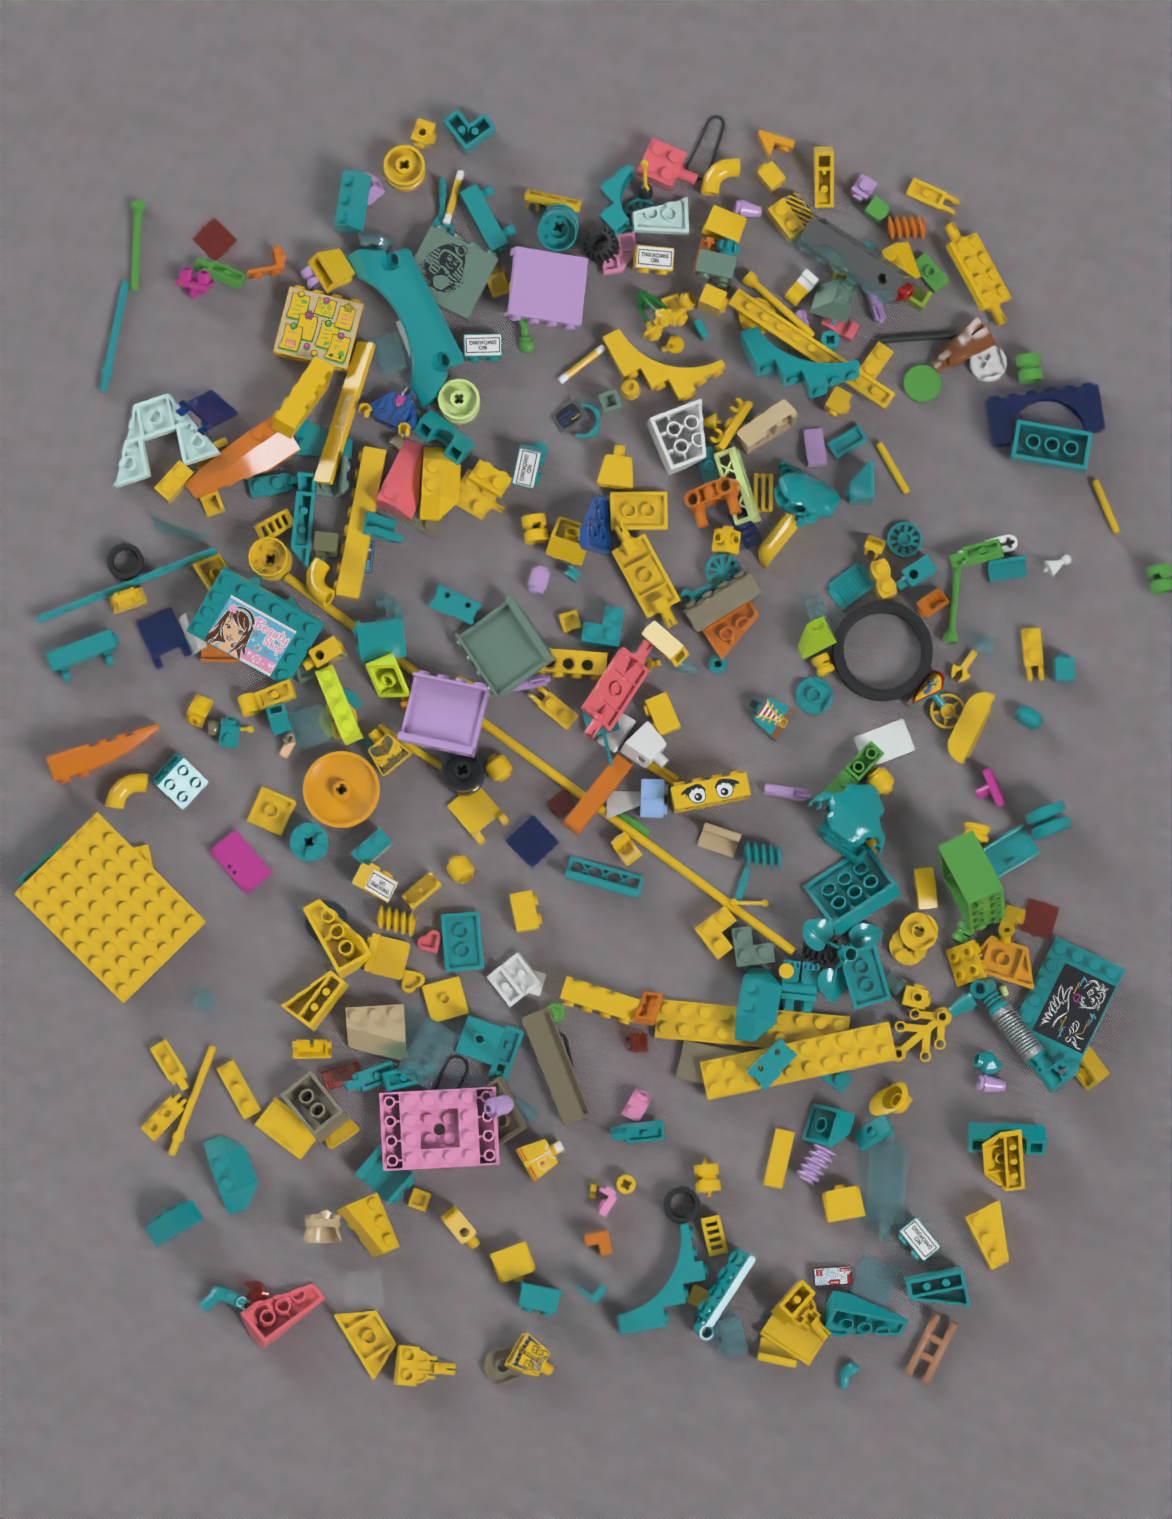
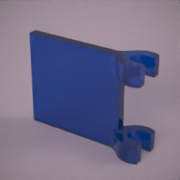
M212 389L189 401L182 400L179 402L181 407L176 410V413L181 417L190 410L202 420L200 423L202 427L198 428L197 431L202 436L206 435L213 427L238 415V412Z
M171 607L136 622L157 670L164 667L160 655L178 647L181 648L185 657L192 655Z

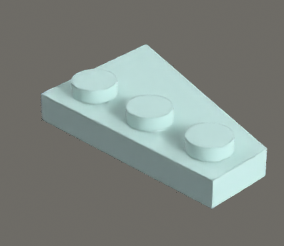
M688 197L674 202L670 201L660 206H652L634 211L632 213V232L688 235Z

